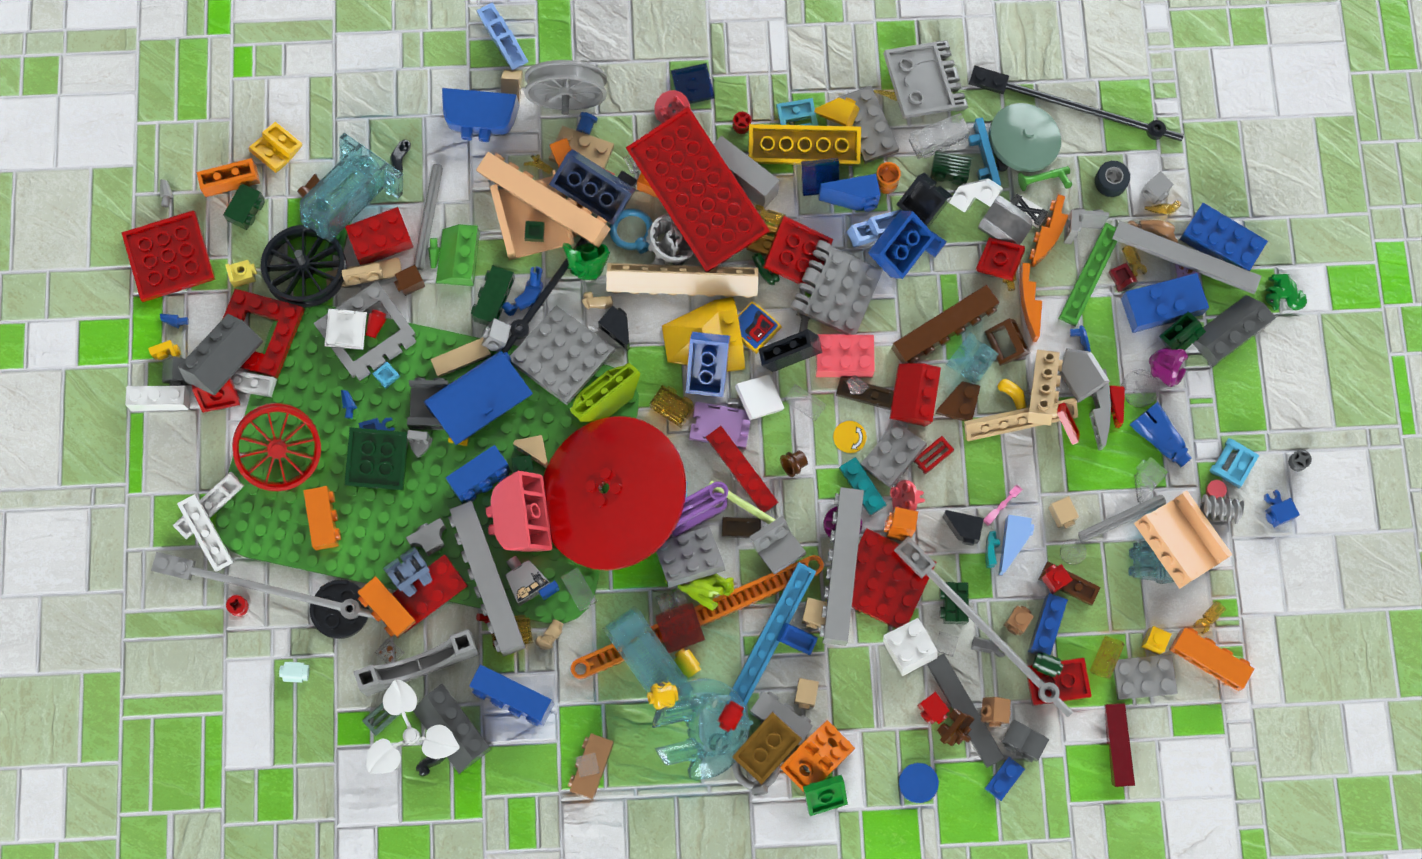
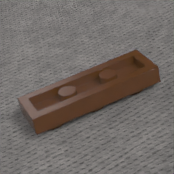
M1046 562L1038 580L1044 582L1041 578L1046 574L1045 570L1053 565L1052 563ZM1067 571L1072 581L1060 589V591L1092 606L1101 587Z

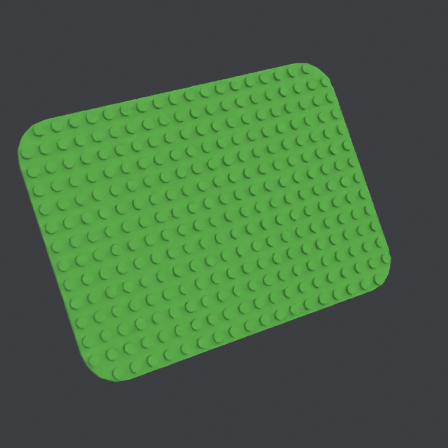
M320 304L304 308V314L276 381L272 398L251 394L245 415L259 406L271 403L287 404L300 409L313 421L318 431L321 442L319 463L313 474L299 486L285 491H268L249 483L237 469L234 457H232L228 473L232 472L245 486L217 511L216 528L222 542L230 551L246 558L365 584L376 576L387 589L397 590L398 588L393 584L383 568L397 558L402 563L403 560L400 556L412 548L406 537L418 531L417 529L425 523L429 525L441 518L446 527L441 536L445 547L430 556L427 555L423 548H415L425 560L427 567L445 554L468 584L467 588L448 602L481 609L480 605L484 603L482 598H477L474 587L477 584L475 579H470L467 570L470 569L469 562L465 563L462 557L463 545H458L455 534L458 533L456 527L452 528L448 518L452 516L449 509L460 506L462 503L449 486L446 477L493 445L497 447L508 463L511 471L509 475L514 473L512 458L526 456L514 448L513 442L539 435L543 437L549 464L556 450L572 433L591 423L580 422L570 412V408L573 406L577 395L566 405L514 367L533 395L471 435L467 446L448 443L449 435L445 430H413L428 432L433 441L429 449L418 458L411 449L408 440L404 490L347 486L344 484L349 428H359L358 423L375 418L379 419V423H382L385 418H392L393 421H389L386 424L388 429L395 428V431L408 432L410 429L407 426V417H410L411 399L409 380H414L415 378L434 380V378H438L430 359L480 338L408 323L416 334L414 338L417 342L408 349L401 345L400 348L403 352L392 360H389L387 356L383 357L400 375V378L385 389L373 376L375 371H373L371 366L368 368L371 374L361 381L357 377L352 378L331 347L325 346V339L314 325V322L328 314V309H335L337 307ZM367 314V318H366L365 333H366V330H367V323H368V316H369V314ZM386 318L387 320L376 339L365 335L363 350L344 348L353 362L400 330L393 319ZM274 320L268 332L263 354L267 350L278 321ZM513 345L508 351V355L510 356L519 346ZM489 350L491 356L497 353L496 351ZM490 357L439 378L448 380L450 384ZM603 364L579 393L606 371L614 367ZM637 389L633 398L610 417L625 416L637 418L639 407ZM341 390L350 393L357 409L353 410L352 419L345 418L346 409L342 408ZM284 412L270 413L275 437L279 436L286 414ZM266 413L255 418L253 421L272 439L273 434L268 414ZM289 414L281 439L286 437L302 420ZM251 423L247 425L242 433L243 436L269 443ZM305 424L285 443L313 437ZM240 439L239 454L266 448L267 446ZM314 441L287 448L313 455ZM268 452L242 457V463L249 470ZM286 453L302 471L306 469L311 459ZM269 456L252 474L265 480L272 457ZM285 457L281 458L286 481L300 474ZM274 459L268 478L269 482L284 481L279 459ZM533 460L534 473L544 476L546 468ZM499 481L493 484V488L488 492L478 494L472 503L514 616L551 624L553 620H558L564 624L579 618L589 608L594 598L601 570L591 569L570 560L556 548L553 542V549L550 551L524 552L503 549L496 536L489 535L488 533L489 525L494 523L493 518H488L485 509L491 505L492 492ZM605 484L602 487L603 494L608 492L609 484ZM327 486L330 491L334 492L335 502L332 505L333 510L337 511L338 521H335L336 529L339 528L341 540H338L339 546L316 551L312 547L303 490ZM514 556H517L521 564L529 560L550 583L554 580L560 588L559 591L546 600H543L540 594L519 607L506 578V574L512 571L507 561Z

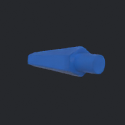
M160 314L162 322L179 329L180 325H189L188 317L179 318L178 315Z
M341 390L342 408L346 409L345 418L352 419L353 410L357 409L350 393Z

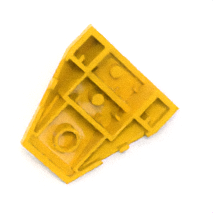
M733 297L713 300L662 325L668 363L688 366L692 332L730 336L727 372L745 369L743 343L737 308Z

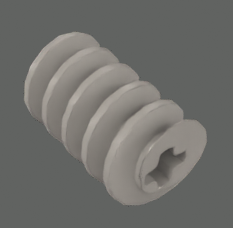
M1204 494L1200 509L1206 518L1211 514V519L1215 520L1218 515L1219 521L1222 522L1225 516L1227 523H1230L1231 519L1234 518L1235 524H1238L1243 515L1244 501L1242 500L1239 503L1237 499L1231 501L1230 498L1224 500L1220 496L1216 499L1213 495L1208 498V495Z

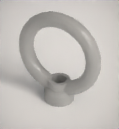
M734 759L732 769L737 781L744 787L752 789V795L757 796L768 793L767 787L776 781L780 772V765L763 784L746 779L741 772L740 764Z

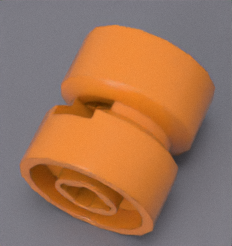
M885 162L877 169L876 176L881 193L890 194L898 186L901 171L895 163Z

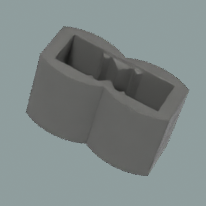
M1013 720L1001 742L1005 744V749L1013 753L1015 750L1020 752L1023 759L1032 763L1033 760L1036 762L1039 760L1049 739L1026 725Z

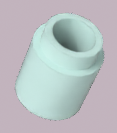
M284 662V666H280L279 677L283 678V682L303 683V681H308L309 665L300 662Z

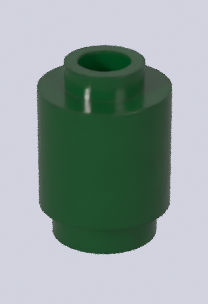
M1037 653L1032 668H1035L1037 672L1055 678L1056 674H1061L1063 664H1061V659L1046 653Z

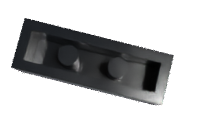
M809 329L759 348L761 365L772 372L822 353L819 335Z

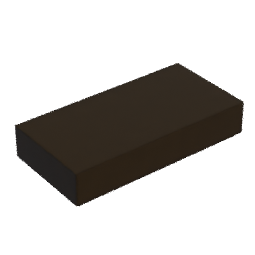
M722 517V537L750 538L751 535L761 530V519Z

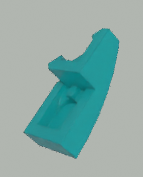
M990 531L986 541V568L995 567L997 564L994 548L999 547L1000 540L997 539L996 531Z

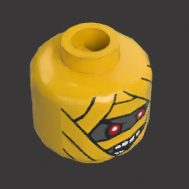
M669 681L653 684L650 692L647 693L648 702L653 704L657 710L673 707L675 702L678 701L676 686L672 685Z

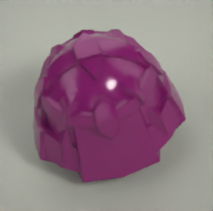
M1163 348L1158 350L1149 358L1152 376L1158 377L1164 384L1170 387L1178 385L1186 373L1185 368L1179 369L1186 359L1188 360L1189 356L1183 349L1171 350Z

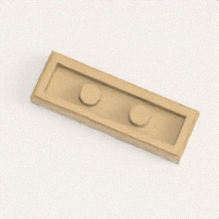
M483 338L430 359L438 378L490 357L489 349L482 346Z

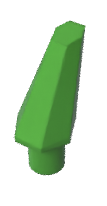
M430 238V247H428L431 268L437 267L440 252L437 238Z

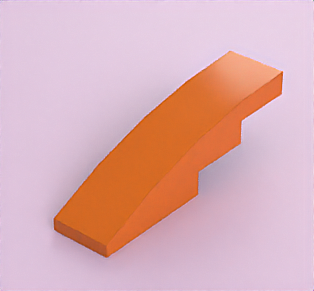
M1022 263L1019 280L1021 306L1033 342H1037L1040 337L1042 301L1035 300L1036 282L1029 281L1030 263Z

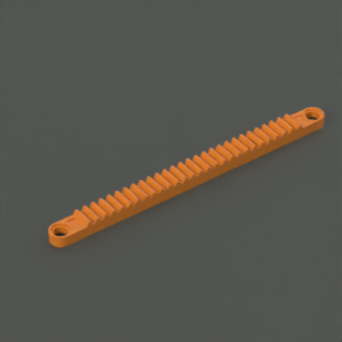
M817 555L806 557L790 564L776 574L770 573L734 589L729 596L723 594L714 598L713 601L718 603V607L713 611L700 604L578 658L571 664V673L577 679H585L623 661L634 658L639 653L634 655L635 652L632 651L635 648L630 650L631 647H628L627 643L640 634L646 640L645 643H648L649 648L653 649L731 613L742 610L758 601L778 594L784 590L798 562L808 567L810 561H817L819 569L815 570V577L823 570V560ZM584 664L586 672L584 674H577L575 672L576 665Z

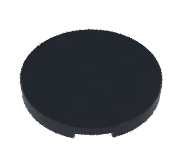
M347 580L330 581L321 586L315 594L316 597L340 603L347 599H353L360 603L361 608L370 610L369 605L364 607L358 600L360 597L358 591L361 588ZM310 604V617L314 626L323 635L333 639H345L357 634L368 620V617L360 615L355 619H347L341 614L340 610ZM349 605L347 611L352 612L353 607Z

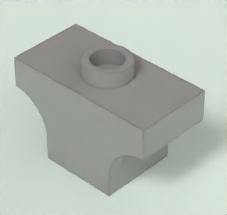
M441 518L429 525L428 523L418 527V531L409 535L406 539L411 547H421L430 556L445 547L441 536L446 527Z

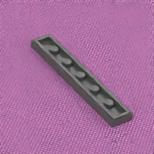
M945 654L927 663L929 670L951 708L969 714L975 719L969 726L972 730L968 735L971 737L970 741L985 767L988 768L1004 759L985 723L981 722V716Z

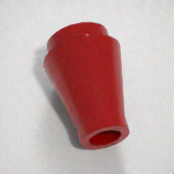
M372 309L368 316L365 335L376 339L387 320V314Z

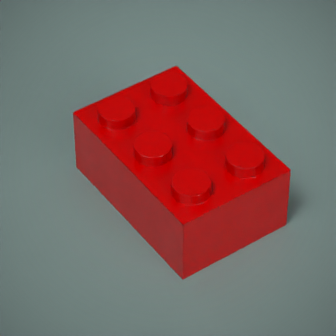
M398 207L345 226L360 265L373 263L414 247Z

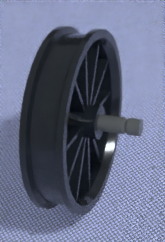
M296 225L282 230L268 242L262 253L260 266L263 279L269 291L276 299L303 308H309L323 304L337 294L344 282L342 270L347 269V261L339 241L329 231L314 225ZM306 236L317 237V240L306 256ZM302 237V251H295L289 241ZM323 240L332 245L315 255ZM287 242L296 258H291L277 250ZM337 251L339 260L319 262ZM273 256L292 263L270 265ZM338 267L335 277L318 270V268ZM288 271L273 281L270 279L269 272ZM316 274L332 282L325 289L321 290L313 275ZM294 276L285 292L276 288V286ZM300 278H302V296L290 295ZM307 278H311L319 290L318 293L306 296Z

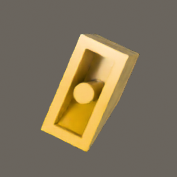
M846 97L845 100L837 98L815 108L814 112L818 116L840 125L853 126L860 108L855 104V100Z

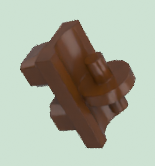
M954 709L949 714L954 723L951 726L943 723L937 729L942 737L940 741L950 746H954L955 743L960 745L963 740L968 743L970 742L971 737L968 734L972 729L969 726L975 720L971 715Z

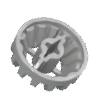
M669 214L658 217L648 229V236L646 237V242L650 244L648 249L656 254L655 259H663L664 264L668 265L671 262L673 265H679L681 262H687L694 254ZM665 233L663 239L661 241H657L658 236L660 234ZM657 245H661L666 254L661 252ZM678 247H681L680 252L676 254Z

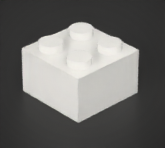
M919 618L883 635V643L902 676L937 659L938 651Z

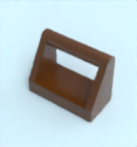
M1009 318L984 332L999 366L1030 354L1029 348L1014 319ZM1005 328L1017 351L1004 358L993 333Z

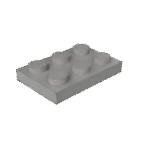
M896 421L863 460L861 466L885 485L892 488L925 449L927 443Z
M1172 654L1112 660L1117 700L1178 694Z

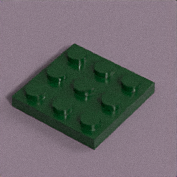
M350 427L344 485L404 490L408 432Z

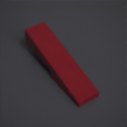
M1125 703L1104 704L1112 785L1114 787L1135 786Z

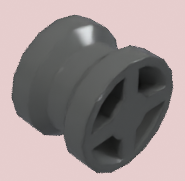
M1301 449L1289 457L1288 464L1292 470L1298 472L1311 464L1312 458L1308 451Z

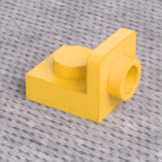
M171 340L148 348L155 360L166 359L170 354L175 357L182 355L177 344L174 345Z

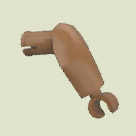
M1141 220L1139 224H1136L1134 221L1127 223L1178 243L1174 234L1175 227L1169 222Z

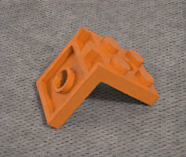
M826 720L798 747L780 768L804 792V786L823 781L854 751L855 747L834 725ZM803 765L809 768L810 773L803 769Z

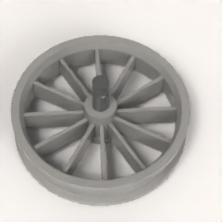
M552 60L535 64L525 72L527 85L524 93L526 98L539 106L562 110L561 114L568 115L569 110H581L597 106L607 97V91L604 87L607 83L606 73L589 63L573 60Z

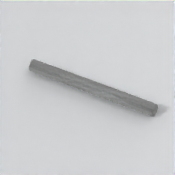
M433 164L413 264L419 270L424 269L443 170L440 164Z

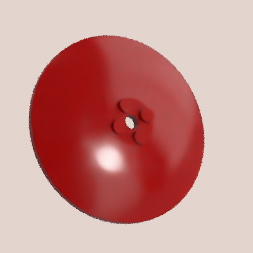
M607 417L579 428L559 446L543 476L553 544L570 560L596 570L627 568L654 554L674 531L685 503V469L674 444L663 432L653 425L632 417ZM605 484H609L608 492L603 494L602 487Z

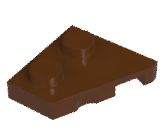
M962 381L936 410V414L961 421L973 420L981 386Z

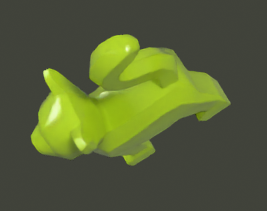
M716 573L690 581V584L677 585V587L692 599L713 611L718 607V603L713 601L715 595L719 594L722 596L724 594L729 596L734 591V578L729 577L725 579Z

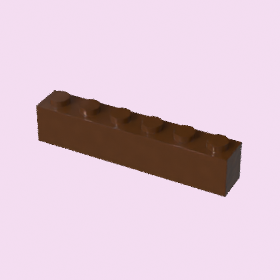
M986 284L894 342L891 349L902 364L917 363L920 360L919 357L924 354L926 356L935 351V347L940 344L941 346L947 344L955 334L957 336L963 334L966 331V327L977 325L982 321L981 318L986 315L988 317L993 315L997 311L1000 302Z

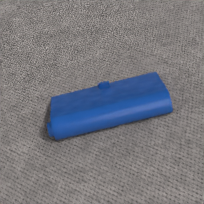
M497 352L424 401L433 417H436L455 445H458L533 395L510 363L512 360L507 352Z

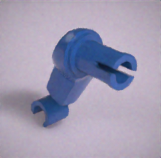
M536 266L535 272L534 267L530 269V279L526 282L525 291L514 299L516 302L514 305L510 302L503 304L502 308L508 316H513L518 308L522 311L532 306L543 289V283L541 282L542 268Z

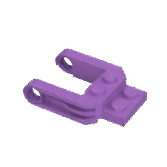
M719 481L714 482L686 497L681 517L672 532L673 536L676 537L684 534L725 511L728 496L726 484ZM716 487H720L724 490V494L713 493V490ZM723 502L722 507H720V508H715V507H714V506H716L717 504Z

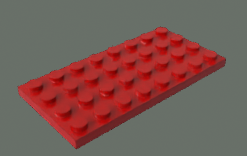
M689 106L626 147L707 273L770 232Z

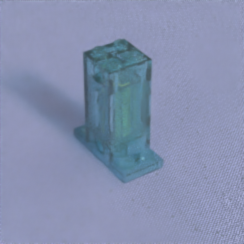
M346 133L339 137L341 161L300 200L302 224L307 228H311L320 238H325L329 242L383 189L388 195H393L397 199L403 195V173Z
M635 606L602 628L646 693L650 692L653 684L669 681L677 688L678 700H684L692 694L690 691L693 690V687L647 623L641 611ZM673 707L661 709L659 711L662 712L664 710L665 712H667Z

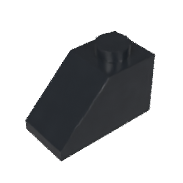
M612 306L598 321V326L628 351L630 344L627 314L621 308L617 309Z
M945 510L943 519L958 540L970 546L980 541L984 518Z

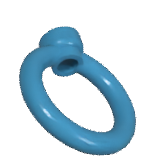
M634 208L623 210L615 224H610L611 239L622 249L637 250L639 254H644L649 251L648 247L650 244L646 242V237L653 221L642 210ZM628 216H637L646 224V234L644 237L638 238L634 243L621 240L617 234L619 222Z

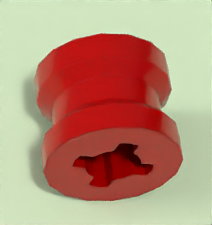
M738 112L733 117V129L738 134L747 133L749 131V124H751V117L747 112Z
M233 595L227 600L226 608L232 615L241 617L248 612L249 604L242 596Z

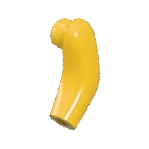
M1008 379L1001 380L997 385L998 390L1005 392L1013 399L1017 410L1026 408L1024 391Z

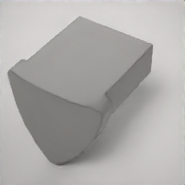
M408 430L407 438L411 449L416 457L419 458L429 449L433 439L429 436L428 432Z

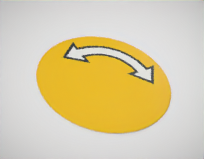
M854 421L840 423L833 434L835 445L845 453L858 452L864 447L867 439L864 428Z

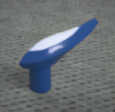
M1080 325L1079 329H1070V337L1080 336V343L1084 351L1091 352L1084 326Z

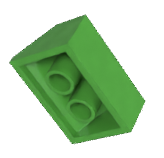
M458 224L442 229L436 283L474 286L480 238L478 226Z

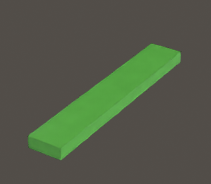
M1105 223L1058 319L1076 327L1117 243L1116 240L1112 239L1117 227Z

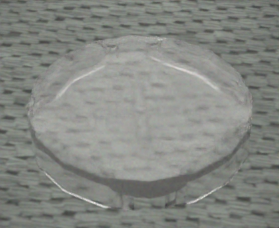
M1137 369L1131 371L1124 377L1121 386L1125 388L1126 401L1135 407L1150 405L1157 399L1160 393L1158 379L1153 377L1151 372L1147 370Z

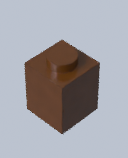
M415 265L394 274L397 279L394 281L398 292L403 291L405 296L425 287Z

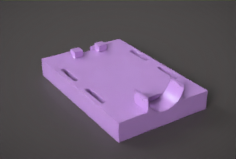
M701 402L695 403L693 418H696V424L691 425L689 440L709 443L707 439L703 438L719 426H722L738 448L746 449L751 420H749L745 410Z

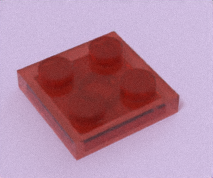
M692 602L655 615L668 654L705 640Z

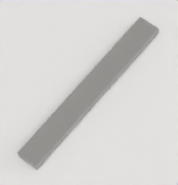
M1119 221L1112 238L1252 294H1255L1261 279V275L1122 221Z

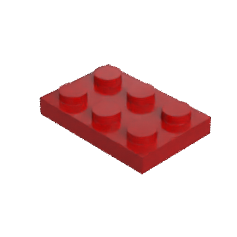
M1085 658L1061 661L1063 669L1060 675L1056 674L1055 678L1037 672L1035 668H1032V665L1028 666L1044 683L1051 682L1057 685L1060 692L1059 698L1062 701L1092 697ZM1027 677L1032 706L1050 704L1043 702L1039 698V688ZM1045 690V695L1048 697L1051 696L1050 690Z

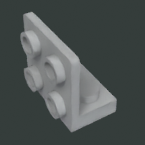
M1083 208L1072 209L1064 226V244H1072L1081 228L1102 229L1109 217V213L1099 209L1093 211H1085Z
M783 516L750 536L756 552L773 574L780 572L806 555L804 548L790 532Z

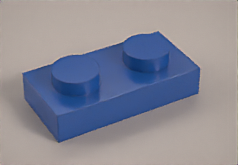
M1008 757L984 789L999 801H1002L1025 769Z

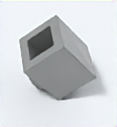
M1160 171L1145 184L1141 193L1147 201L1155 204L1157 201L1162 202L1168 197V192L1174 184Z
M494 318L482 332V346L487 347L491 351H501L507 343L511 326Z

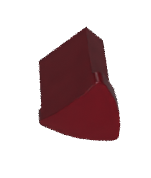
M1127 262L1109 271L1118 292L1130 289L1138 283Z

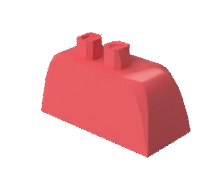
M517 471L501 480L493 489L491 505L485 508L488 518H493L494 523L488 527L489 535L496 536L499 544L505 550L524 552L552 550L543 476Z

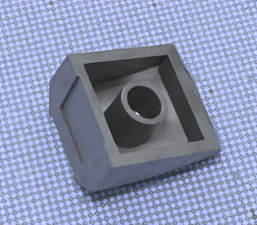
M999 195L980 222L978 229L992 238L1020 245L1032 228V218Z

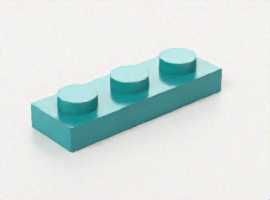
M856 457L839 467L852 489L864 490L862 505L870 516L887 506Z

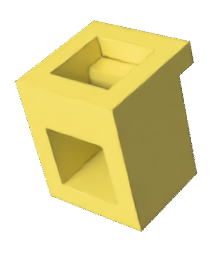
M249 260L225 265L230 283L234 288L256 282L254 275L257 274L254 263L251 264Z

